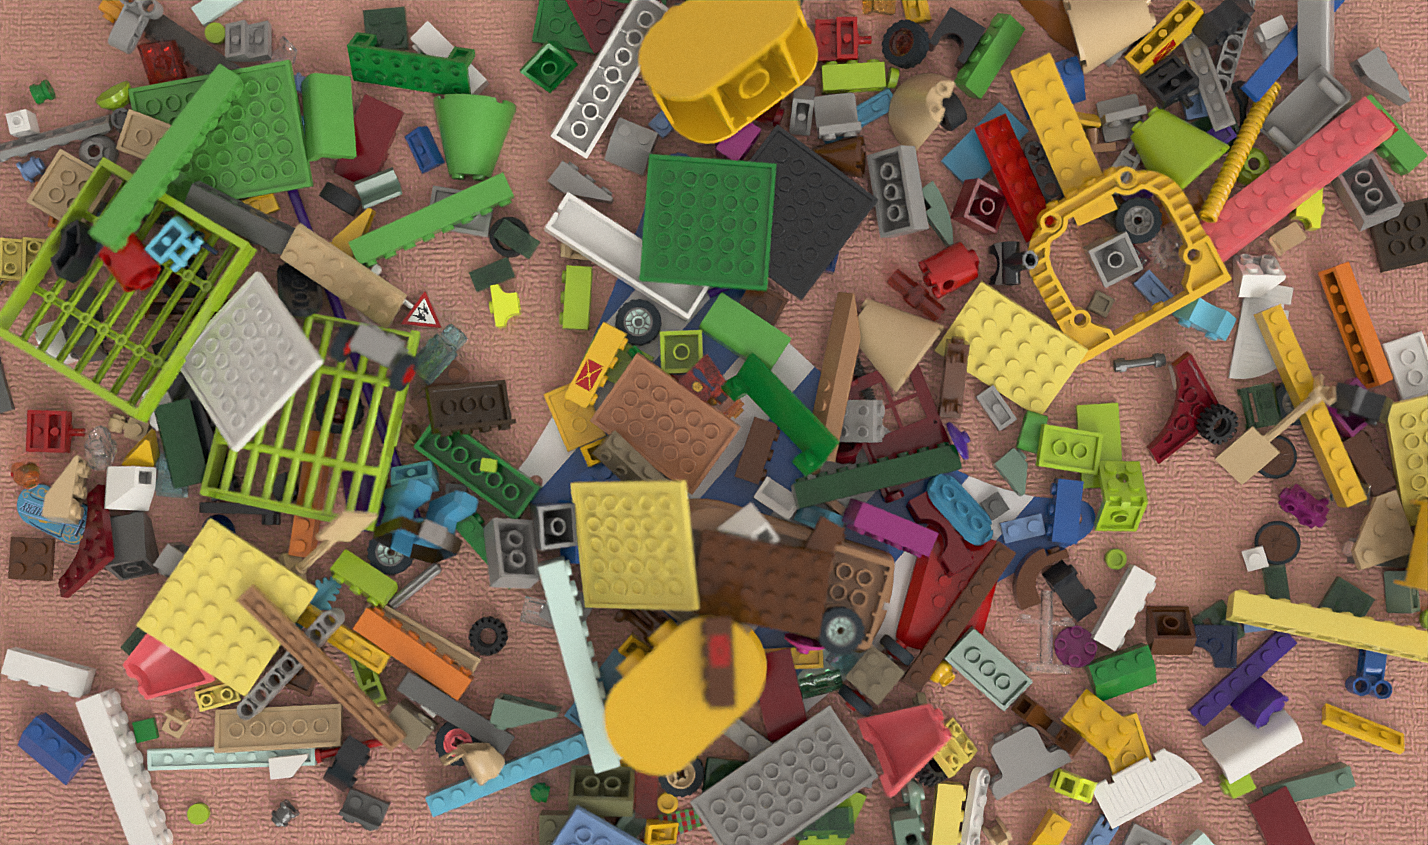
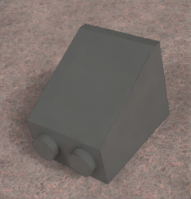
M575 503L530 504L536 549L547 550L578 546Z
M134 511L124 516L110 517L115 558L105 568L120 581L159 573V568L154 566L159 554L151 518L141 511Z

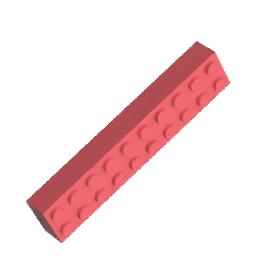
M1365 96L1225 202L1215 223H1209L1204 220L1200 221L1203 230L1212 241L1222 262L1227 261L1392 136L1394 125Z

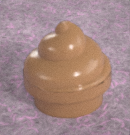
M415 424L404 426L401 431L400 441L408 445H415L422 436L421 430Z

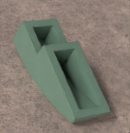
M931 181L922 188L924 203L928 208L926 211L927 221L944 245L949 247L953 244V229L950 215L940 191L935 183Z

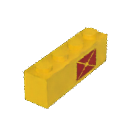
M1182 0L1124 57L1128 65L1140 76L1164 60L1193 32L1192 29L1204 15L1203 9L1193 0Z
M607 322L602 323L564 395L565 398L586 409L590 405H595L599 397L596 394L599 387L603 388L609 378L606 376L609 368L614 369L619 359L616 357L618 351H623L628 343L626 332Z

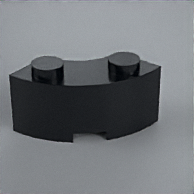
M1224 0L1215 9L1204 14L1192 31L1208 48L1216 44L1220 46L1239 27L1243 28L1249 24L1255 10L1245 0Z
M78 219L61 230V245L57 253L51 258L56 275L73 284L86 275L93 261L97 241L89 234L93 227Z
M1337 382L1336 401L1330 407L1336 409V414L1345 417L1352 415L1364 419L1365 424L1377 426L1378 423L1386 425L1393 400L1385 395L1370 392L1358 386Z
M1060 560L1045 571L1042 576L1053 593L1056 592L1062 600V605L1076 622H1079L1098 608L1094 602L1096 597L1089 588L1085 589L1076 577L1078 575L1076 569L1071 564L1067 565L1063 560Z
M349 735L336 754L333 765L328 767L323 779L342 792H345L347 788L351 790L358 780L355 776L360 767H365L371 758L369 756L371 749Z

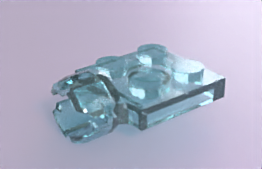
M450 323L440 335L436 334L433 338L429 339L426 346L416 354L418 365L415 372L430 386L458 355L456 351L467 342L468 338L461 330Z

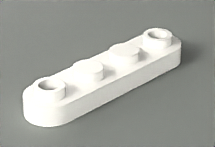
M975 767L970 776L960 845H980L981 826L984 822L983 813L987 802V787L990 782L988 770L982 767Z

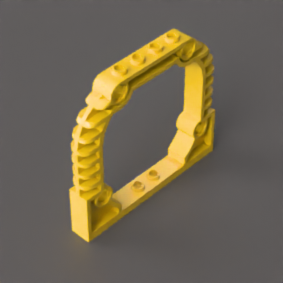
M1124 165L1116 168L1112 166L1102 172L1103 176L1097 179L1093 177L1084 182V187L1078 190L1074 188L1065 193V198L1046 204L1047 208L1042 210L1037 216L1039 227L1034 231L1027 251H1034L1038 257V264L1034 269L1029 270V273L1060 331L1088 349L1080 364L1231 280L1209 236L1203 230L1184 192L1177 183L1161 173L1148 170L1135 171ZM1127 171L1129 179L1122 183L1120 176L1123 172ZM1141 189H1146L1154 193L1161 201L1183 242V245L1179 248L1178 255L1181 261L1186 263L1184 276L1181 281L1184 291L1165 302L1159 301L1151 306L1152 309L1149 311L1137 313L1132 317L1133 320L1111 331L1106 325L1091 322L1090 314L1080 306L1073 307L1053 272L1049 259L1050 244L1052 240L1065 232L1068 219L1115 192L1121 195H1130ZM1050 215L1053 216V224L1045 226V218ZM1191 249H1195V256L1192 259H1188L1187 253ZM1079 313L1083 314L1082 321L1075 323L1074 317Z

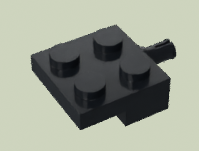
M1174 53L1139 76L1141 84L1163 110L1178 101H1181L1186 109H1190L1194 105V102L1187 95L1199 87L1200 78L1188 64L1184 65Z

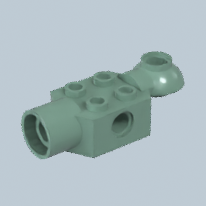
M912 778L901 789L903 803H908V806L889 810L894 845H927L924 836L921 835V832H924L923 820L920 817V814H922L921 800H925L923 784ZM908 834H912L911 837L905 838Z

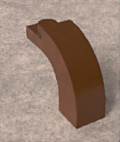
M1057 545L1048 548V552L1045 553L1044 548L1037 547L1027 553L1019 562L1014 572L1012 590L1016 605L1020 610L1041 603L1036 589L1037 576L1045 566L1069 557L1066 548Z
M1024 693L1011 709L1073 757L1086 741V739Z

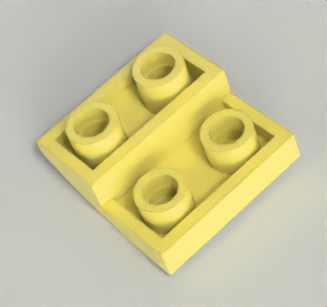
M23 237L22 239L0 238V280L21 281L38 256V252L45 243V239Z
M218 679L195 686L196 691L194 693L200 712L242 700L240 693Z
M953 717L944 723V726L950 730L952 739L933 756L948 778L955 776L963 764L969 762L978 751Z

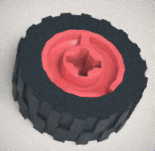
M447 721L436 734L435 749L441 758L457 748L456 738L463 740L462 744L482 742ZM457 754L449 756L446 760L455 757ZM462 757L450 764L451 766H463L465 763Z

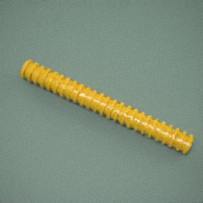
M1277 82L1269 88L1259 101L1253 102L1246 116L1247 118H1245L1239 134L1223 163V167H1221L1215 183L1212 185V189H1210V194H1208L1199 212V217L1209 223L1217 221V217L1225 205V200L1228 199L1236 178H1238L1244 162L1250 153L1249 151H1251L1257 135L1260 133V129H1262L1265 119L1271 110L1270 108H1272L1278 92L1281 90V86Z

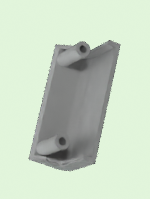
M1298 0V80H1305L1320 64L1334 76V0Z
M1320 64L1268 114L1260 131L1286 157L1307 141L1352 98L1351 93Z

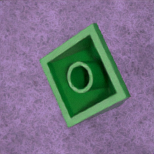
M546 41L519 71L541 88L551 93L577 67L578 63L559 41Z

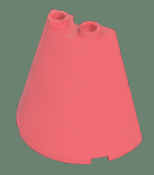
M148 633L123 663L127 675L138 681V691L146 700L210 683L217 679Z
M925 704L857 720L863 738L873 744L884 774L879 776L886 796L892 797L896 795L952 739L950 730L944 726L942 720L945 718L939 708L934 709L931 704Z

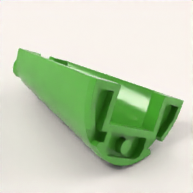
M445 94L444 99H441V96L434 97L433 106L449 176H452V179L464 180V176H473L472 180L485 181V178H491L514 117L516 105L507 100H502V103H498L495 97L473 94Z

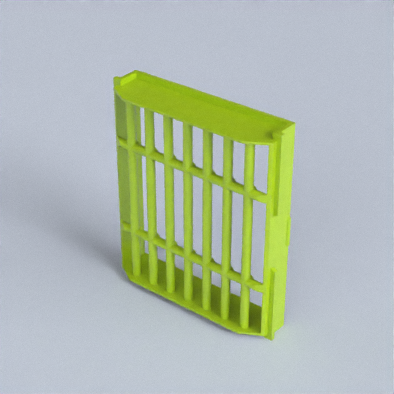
M103 157L55 230L51 232L39 250L38 256L0 311V337L134 418L147 423L187 361L186 356L213 314L220 310L258 250L245 240L166 193L161 198L158 197L156 200L158 203L137 233V237L141 242H143L164 208L167 207L175 212L173 218L177 216L184 217L193 223L192 227L196 231L202 228L211 233L206 241L210 246L214 247L218 239L226 242L229 246L207 280H203L195 275L210 253L205 248L201 249L188 270L181 267L177 272H174L170 268L174 263L172 259L162 263L161 265L165 268L122 334L115 332L111 327L135 291H124L104 323L93 318L117 282L112 274L86 313L75 308L104 264L99 256L68 302L57 297L67 280L59 277L50 291L39 286V283L52 265L51 258L57 253L61 245V230L77 219L81 221L82 218L91 222L94 226L133 176L129 171ZM111 174L121 179L122 183L100 216L97 217L90 213L88 209ZM182 245L177 253L181 255L187 248ZM236 249H238V250H239L238 253L236 254V256H235L234 259L232 260L231 264L229 265V267L227 268V270L225 271V273H224L223 276L221 277V279H220V281L218 282V284L216 285V287H214V286H213L214 283L216 282V280L218 279V277H219L220 274L222 273L223 269L225 268V266L227 265V263L229 262V260H230L231 257L233 256V254H234V252L236 251ZM171 273L178 274L182 277V280L141 343L137 345L130 341V336ZM190 282L200 287L199 292L159 354L156 356L147 351V348ZM34 292L42 297L44 301L21 336H18L11 332L9 328ZM210 293L209 298L207 299V301L199 311L198 315L190 325L189 329L179 342L178 346L166 362L165 359L167 358L168 354L178 341L179 337L189 324L190 320L200 307L201 303L203 302L207 294ZM54 304L62 311L37 347L28 340L50 306ZM69 315H72L79 319L80 322L55 358L47 353L46 350ZM89 325L98 332L75 368H72L65 364L64 361ZM105 336H107L116 343L94 377L90 379L82 374ZM123 347H126L134 354L109 390L100 385V382ZM144 358L151 362V366L127 401L120 397L118 393L140 359ZM159 368H161V372L157 376L156 380L146 393L145 397L143 398L139 406H135L141 398V396L143 395V393L145 392L150 382L152 381V379L154 378V376L156 375Z
M314 314L308 317L292 316L293 318L304 320L302 332L308 340L313 322L325 324L318 351L323 363L312 375L295 450L283 448V443L296 391L284 403L274 446L262 444L266 422L255 433L253 442L248 441L242 447L243 449L251 450L240 494L229 492L238 451L232 450L231 447L221 487L217 489L229 444L216 426L199 495L331 522L339 515L332 513L342 470L354 471L345 511L354 512L363 474L376 476L368 513H377V518L364 530L374 532L394 448L397 446L403 421L402 414L409 384L402 392L396 391L379 467L365 465L383 387H389L390 378H386L388 368L380 364L377 376L366 374L369 358L360 355L357 372L345 369L347 359L344 362L337 361L336 367L324 365L333 326L342 328L345 324H352L359 328L361 322L321 314ZM377 326L386 333V336L388 333L399 337L400 340L408 341V354L416 357L421 337L420 331L411 330L410 333ZM321 375H333L334 378L315 455L305 453L303 450ZM342 378L353 379L354 385L336 459L324 457ZM363 382L375 384L357 463L345 461V456ZM262 452L272 455L262 496L258 498L249 496L259 453ZM280 457L291 458L292 462L282 502L272 501L270 497ZM306 461L313 463L303 507L291 505L300 462ZM325 465L334 468L324 510L320 511L311 509L321 466Z

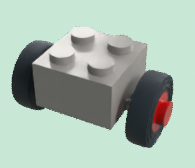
M361 323L359 328L352 324H345L335 336L330 349V356L339 362H344L352 352L356 351L390 369L392 373L389 379V387L398 392H402L412 381L418 365V359L408 354L409 350L404 346L405 342L391 333H388L386 336V333L381 328L371 323L368 326Z

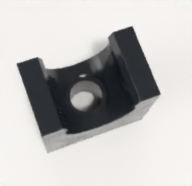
M950 7L930 39L929 51H934L938 43L944 39L954 40L960 47V55L955 62V67L961 70L986 28Z

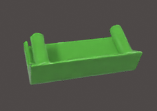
M324 73L309 74L301 82L307 162L318 161L321 157L354 159L356 157L351 77Z
M722 292L698 328V330H702L703 334L744 361H746L749 354L754 353L770 370L792 339Z

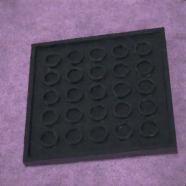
M777 124L749 162L776 164L768 277L802 301L878 202V199Z

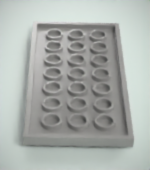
M829 705L690 801V804L718 845H781L875 780L878 775Z

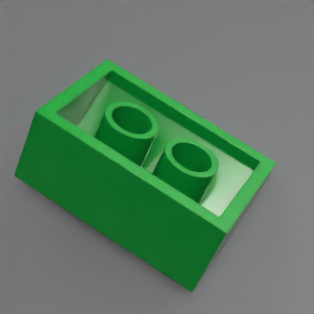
M1144 643L1093 659L1084 666L1094 695L1102 701L1157 683L1155 663L1149 646Z

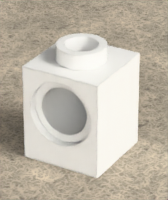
M24 109L5 114L11 135L20 139L40 133L36 114Z

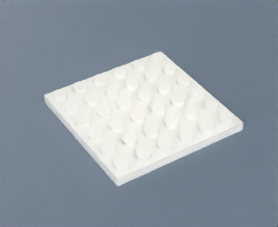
M256 271L207 323L186 356L187 361L182 367L181 372L231 449L239 451L323 363V360L262 273Z

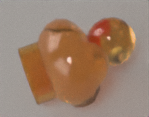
M16 462L11 466L10 475L17 485L22 486L24 489H33L39 484L40 469L33 462H27V464Z

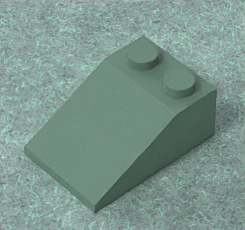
M500 693L495 698L490 723L495 724L494 727L497 729L507 730V727L513 728L555 718L560 713L562 707Z

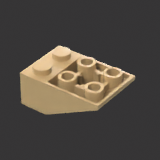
M76 455L45 495L42 511L43 517L56 523L79 525V520H82L84 515L82 502L83 499H86L88 491L85 486L86 479L91 475V466H89L87 461Z

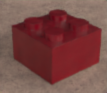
M979 178L966 179L950 218L982 235L997 234L1008 202L1002 190Z

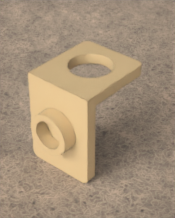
M1295 221L1271 235L1268 240L1278 256H1281L1285 251L1306 240L1307 237Z
M179 708L165 711L164 715L168 718L162 726V730L177 739L181 738L192 718ZM174 720L181 724L180 730H172L170 722Z

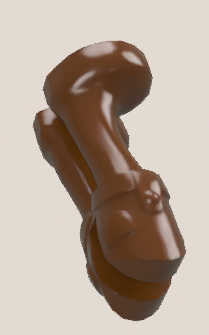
M620 609L613 619L617 623L622 621L632 623L645 635L644 640L650 645L652 643L648 639L668 621L665 617L659 618L650 609H636L651 623L649 626L635 615L631 609Z

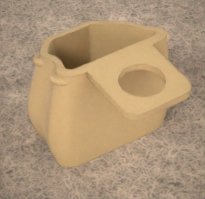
M489 743L459 744L456 749L440 758L444 765H448L462 757L471 778L478 785H484L488 780L497 777L505 764L503 756ZM457 754L455 757L446 760L449 756Z

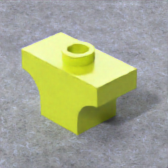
M1323 188L1289 213V219L1301 221L1306 231H1315L1321 228V215H1323L1325 205L1322 203Z
M499 284L490 285L492 301H489L490 313L494 314L495 325L498 329L506 328L507 322L511 317L522 315L519 294L517 292L505 293Z
M1058 768L1054 771L1049 787L1055 789V792L1072 799L1091 803L1097 783Z

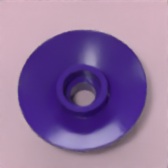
M947 422V429L956 449L964 460L969 459L967 443L971 442L969 435L965 430L961 432L953 423Z

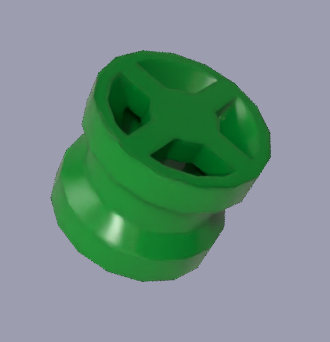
M47 79L41 81L38 85L32 84L29 86L31 95L38 105L43 104L47 99L53 100L56 98L54 89Z

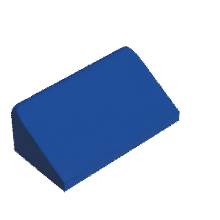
M428 126L417 127L404 136L422 174L445 163Z

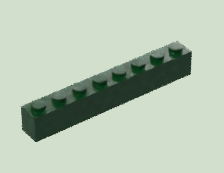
M949 442L937 444L936 449L929 450V447L917 449V453L909 455V452L896 454L897 458L889 460L888 456L876 459L877 463L871 465L866 461L856 464L857 468L849 470L848 466L838 468L836 473L828 475V471L815 474L816 478L808 480L806 476L795 479L796 483L791 485L796 509L962 469L958 450L954 444L949 445Z

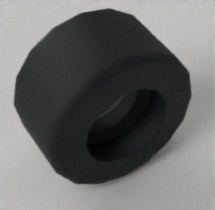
M954 92L951 93L949 98H943L941 104L945 111L939 124L945 130L952 131L966 122L967 113L962 102Z

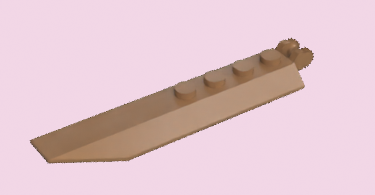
M838 292L812 412L838 440H840L861 339L855 294ZM838 445L826 461L835 462ZM821 468L813 472L812 475L820 473Z

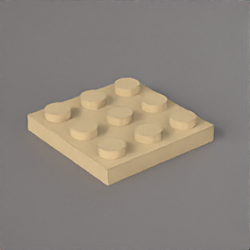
M60 149L26 202L61 221L95 168ZM109 177L88 209L90 213L95 215L97 209L100 208V203L105 200L116 183L113 178ZM82 218V220H81L82 222H84V223H86V224H88V225H89V223H90L89 221H87V220L84 219V218Z

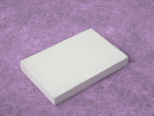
M1422 331L1381 344L1393 376L1392 381L1399 401L1427 395L1428 347Z

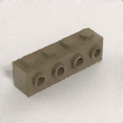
M615 430L604 438L592 452L621 481L667 480Z

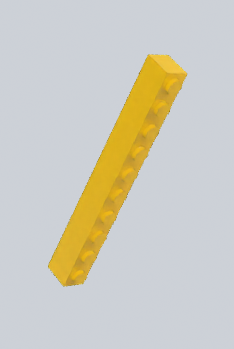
M1279 304L1254 314V318L1292 404L1296 408L1314 390V378L1282 305ZM1322 400L1318 404L1315 403L1299 417V420L1337 506L1348 508L1367 498L1324 401Z

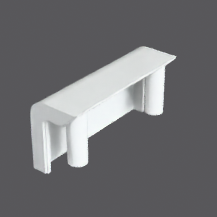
M1284 709L1279 712H1273L1269 717V722L1258 729L1241 716L1202 739L1203 745L1218 762L1229 784L1303 742L1297 724Z

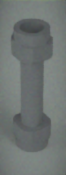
M1164 353L1152 354V357L1133 360L1118 358L1113 360L1114 371L1120 373L1126 372L1128 368L1151 365L1154 368H1159L1166 365Z

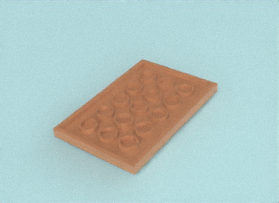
M639 352L632 359L590 420V422L608 435L615 430L655 469L669 479L685 480L686 490L691 495L696 491L741 428L732 419Z

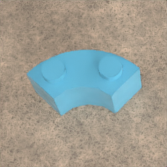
M1200 297L1172 314L1179 320L1178 324L1205 333L1206 338L1212 341H1217V339L1226 341L1237 320L1227 310L1218 308Z

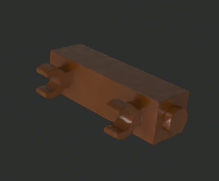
M953 336L952 339H946L938 405L940 417L961 419L970 347L968 341L963 337Z

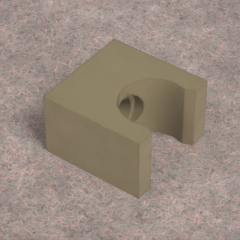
M406 698L398 703L389 714V717L407 734L402 742L414 751L424 743L438 725V723Z

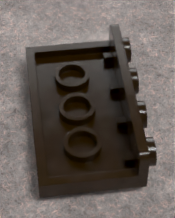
M505 380L425 388L432 435L440 434V437L452 436L453 432H460V435L473 433L472 430L478 429L479 433L490 432L492 428L498 427V431L511 429L510 425L516 424V419H511Z

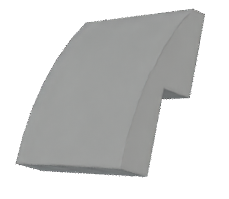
M245 20L225 24V59L235 62H256L272 59V25L270 22L263 21L248 25Z

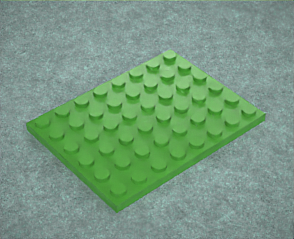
M291 60L231 70L240 76L243 81L244 88L242 93L232 100L229 110L225 114L222 113L216 127L213 130H209L205 136L204 143L200 147H196L191 160L187 164L184 163L180 168L178 177L174 181L171 180L167 185L165 193L184 204L191 185L197 181H201L237 200L314 187L310 163L307 162L306 140ZM210 74L128 89L132 110L172 125ZM165 207L162 213L170 212L172 210Z

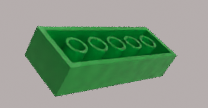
M429 425L414 445L416 450L511 519H520L543 488L471 434L460 435V432H453L452 436L440 437V434L432 435L431 425ZM481 459L498 460L496 473L480 471Z

